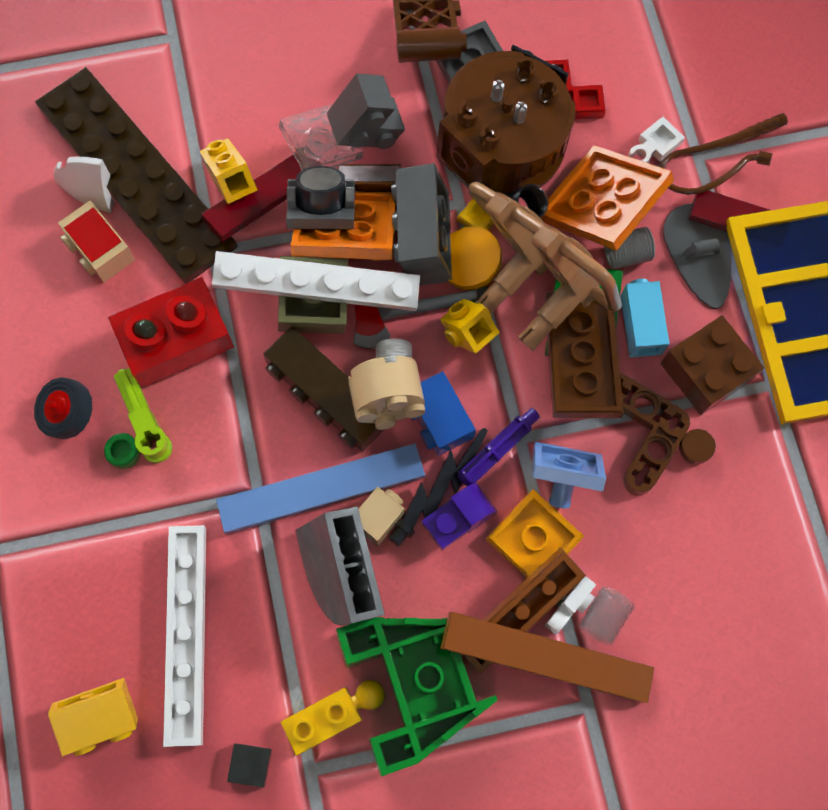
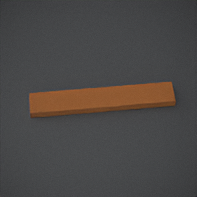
M448 613L440 649L641 703H648L654 673V667L459 613Z

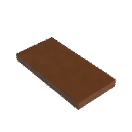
M546 292L545 303L554 292ZM594 300L587 307L579 303L556 330L552 329L547 335L553 418H622L624 410L614 311L608 310Z

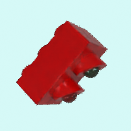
M203 277L108 317L130 371L142 388L234 348L230 335Z

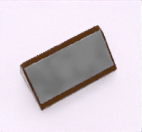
M338 164V170L345 175V182L346 179H353L355 191L392 192L391 185L396 182V169L401 168V164Z

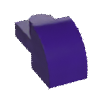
M474 483L453 495L450 501L424 518L421 523L443 551L468 532L470 533L495 515L497 510L480 487Z

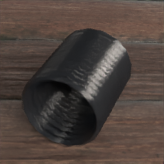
M527 184L506 195L519 203V197H521L526 202L528 208L539 217H542L547 211V195L537 185Z

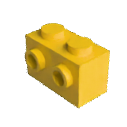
M124 678L52 703L48 712V717L62 756L74 753V756L83 755L93 750L97 743L108 739L111 742L121 741L132 734V731L137 728L138 721Z

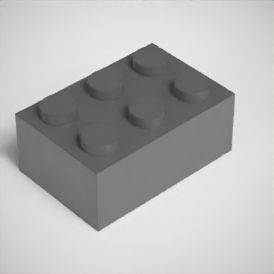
M435 163L396 169V182L391 185L393 200L395 203L397 202V212L392 215L394 230L396 233L398 232V243L393 245L395 261L401 264L405 274L420 275L419 286L449 282L448 280H452L449 192Z

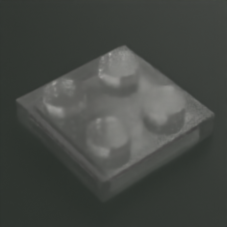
M333 104L285 117L279 121V128L302 170L314 166L334 168L362 159L364 151L362 147L354 148L352 146L337 145L326 114Z

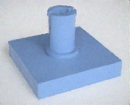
M535 442L532 453V478L554 482L549 504L557 508H570L574 486L603 492L606 474L602 454Z

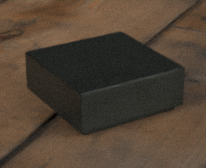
M234 743L227 782L264 788L272 749Z

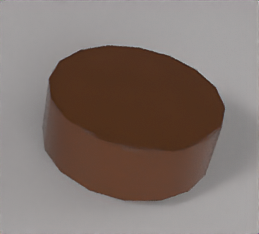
M693 429L687 432L679 445L680 454L686 461L692 464H703L708 461L715 453L716 448L712 435L702 429Z

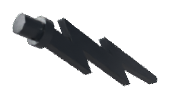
M486 428L478 432L457 466L452 450L449 451L428 497L422 482L419 484L403 519H399L395 524L396 529L389 537L391 542L400 546L407 537L411 538L414 535L415 531L413 529L421 512L423 517L426 518L437 510L450 481L454 494L457 493L462 483L458 478V471L476 456L487 434Z

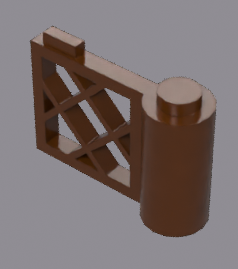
M393 0L398 63L461 59V53L467 52L466 33H460V27H458L456 16H461L459 0ZM437 8H446L441 12L434 10ZM403 10H413L414 12L408 14ZM426 16L430 18V20L425 22L420 18ZM441 23L448 27L438 28L436 26ZM409 25L416 27V29L403 30Z

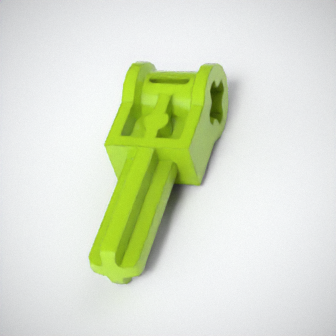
M130 368L121 369L114 375V379L136 433L135 446L148 461L152 463L164 462L172 454V442L159 427ZM154 439H157V440H158V441L156 442L157 448L151 450V449H150V448L152 447L151 441H153Z

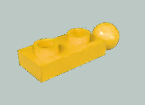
M367 680L358 686L354 696H351L348 688L344 687L281 721L280 723L295 755H300L361 722L363 719L358 710L361 708L367 710L378 708L384 701L385 692L379 682Z

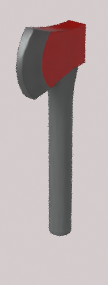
M476 290L418 300L416 311L354 304L356 327L353 343L364 349H375L378 342L390 339L391 337L383 322L396 317L450 308L462 299L475 303L478 301Z

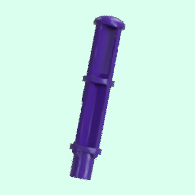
M530 408L523 416H517L467 465L458 471L459 480L465 486L476 483L531 431L532 425L540 418L538 412Z

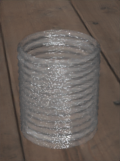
M601 587L579 626L585 633L597 641L611 646L619 632H621L620 630L623 629L622 626L628 620L627 617H630L629 614H632L631 612L635 608L634 604L619 592L609 587Z

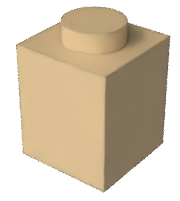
M378 486L358 509L365 536L377 546L392 531L396 522L405 515V508L401 506L404 501L392 490L387 489L384 492Z

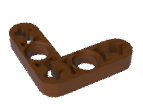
M620 373L623 393L622 400L626 399V395L631 390L635 392L628 404L623 402L624 414L650 429L623 476V484L626 490L634 495H644L655 486L689 429L690 418L682 408L625 374ZM639 398L648 399L652 404V412L649 414L638 412L635 408V400ZM662 408L664 411L657 422L652 420L659 412V409ZM672 417L678 419V427L674 430L668 428L669 422L667 420H670ZM650 443H659L664 447L665 457L663 459H654L649 455L648 445ZM645 464L650 466L651 468L644 477L648 484L635 485L636 478L632 473L637 475Z

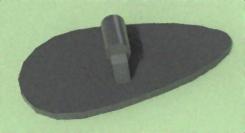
M692 204L679 206L668 215L663 227L664 240L670 256L684 281L699 300L712 309L721 308L727 298L731 283V254L728 233L688 220Z

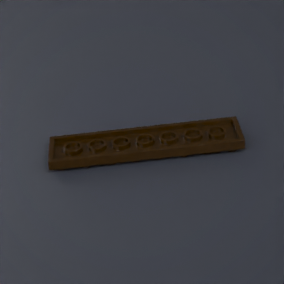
M87 67L35 101L40 111L79 157L103 160L111 175L107 185L110 194L185 284L193 281L214 265L216 251L231 253L238 247L232 236L222 242L202 221L201 214L208 210V208Z

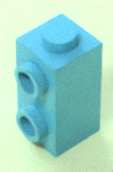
M647 279L633 280L626 284L620 296L629 358L662 355L670 343L660 281L649 282Z

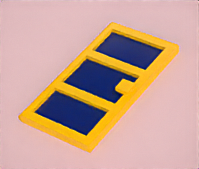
M828 201L729 217L726 220V229L780 423L782 425L828 416Z

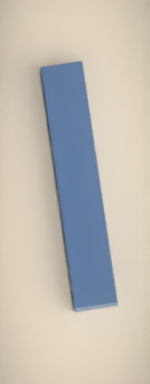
M415 443L219 498L216 501L224 533L229 534L372 493L377 486L384 490L425 478V473Z

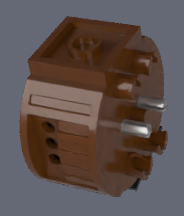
M515 45L511 46V51L487 53L469 61L458 70L447 88L443 119L439 121L436 157L468 189L472 182H479L494 192L508 195L527 184H534L541 188L559 170L575 120V102L571 100L566 87L569 73L562 70L559 66L550 64L538 58L532 52L523 50Z

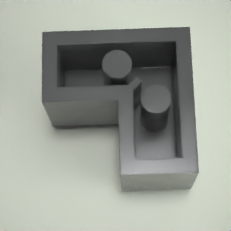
M356 73L326 113L338 146L386 149L393 146L399 136L405 131L395 99L390 95L384 76Z

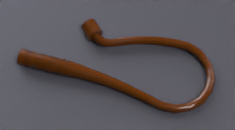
M781 113L727 137L674 151L660 162L659 167L665 169L666 164L678 156L707 151L760 136V134H765L777 129V127L786 125L788 123L787 116ZM760 151L759 154L747 155L727 173L704 186L684 188L671 184L668 189L686 195L704 193L723 184L750 161H757V164L770 166L773 153Z

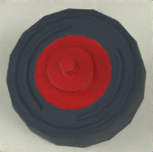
M64 377L51 380L43 386L36 398L34 419L38 428L45 435L59 439L77 436L90 421L92 397L89 390L79 381Z

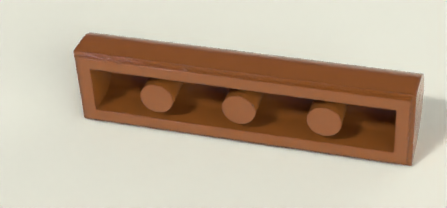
M559 548L482 620L527 632L586 575L562 548ZM463 655L480 674L492 664V662Z

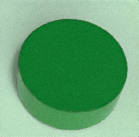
M126 433L113 435L108 439L104 447V455L107 461L119 469H127L134 466L141 455L135 446V438Z

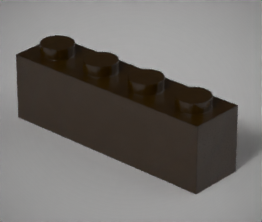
M291 326L263 353L267 364L265 367L266 371L276 381L280 382L283 379L291 386L289 389L290 393L300 403L304 404L307 401L316 409L313 412L314 415L324 425L328 426L331 423L340 431L338 437L349 448L353 449L356 446L363 452L385 430L376 429L375 423H361L357 421L348 376L294 327Z

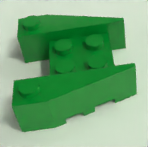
M376 617L336 629V636L346 668L382 657L404 726L368 739L379 776L418 764L460 729L498 701L496 695L476 701L461 654L440 649L447 618Z

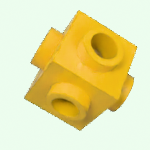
M466 299L453 304L448 312L440 318L441 323L446 329L444 332L446 339L454 347L460 346L475 354L500 333L491 318L489 310L481 303L476 304Z

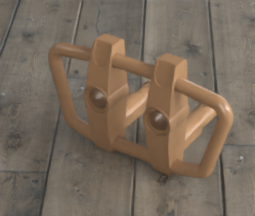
M472 182L469 185L470 195L492 219L503 237L516 252L514 257L493 279L494 283L475 303L483 304L492 315L508 295L512 296L534 270L539 275H542L549 268L561 284L538 310V316L518 336L520 341L534 351L552 329L556 330L579 303L587 307L594 300L610 311L616 312L621 309L622 302L615 279L602 265L592 259V255L582 244L566 236L556 228L546 225L532 210L520 205L510 197L494 192L479 182Z

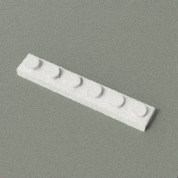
M216 251L212 288L416 311L420 275Z
M204 525L169 527L163 747L203 745L206 527Z

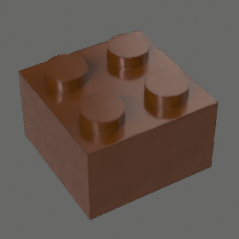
M723 315L670 349L660 363L700 416L747 385L764 369V366Z

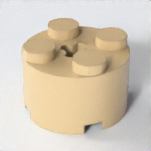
M396 356L397 362L386 363L385 357H379L360 363L351 370L352 377L348 376L354 413L358 422L375 423L376 429L383 430L394 427L397 420L416 418L425 414V400L417 364L414 359L406 356Z

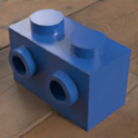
M442 371L422 381L421 387L425 400V414L411 419L412 421L418 419L423 430L420 431V436L427 449L434 448L437 456H440L474 439L476 429L445 373Z

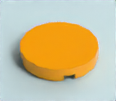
M464 227L450 234L452 280H448V283L461 290H476L488 285L502 267L503 253L497 238L490 231L480 227Z

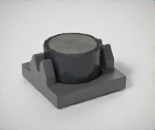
M328 166L310 167L298 173L296 179H288L287 229H354L355 182L353 179H346L345 182V175L340 170Z

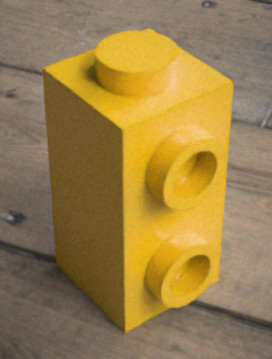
M228 138L225 140H215L209 143L205 149L199 151L212 181L228 204L257 191L245 160Z

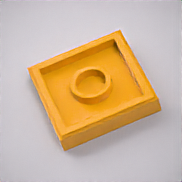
M532 489L490 533L486 541L527 579L559 548H562L569 554L583 539L584 535Z

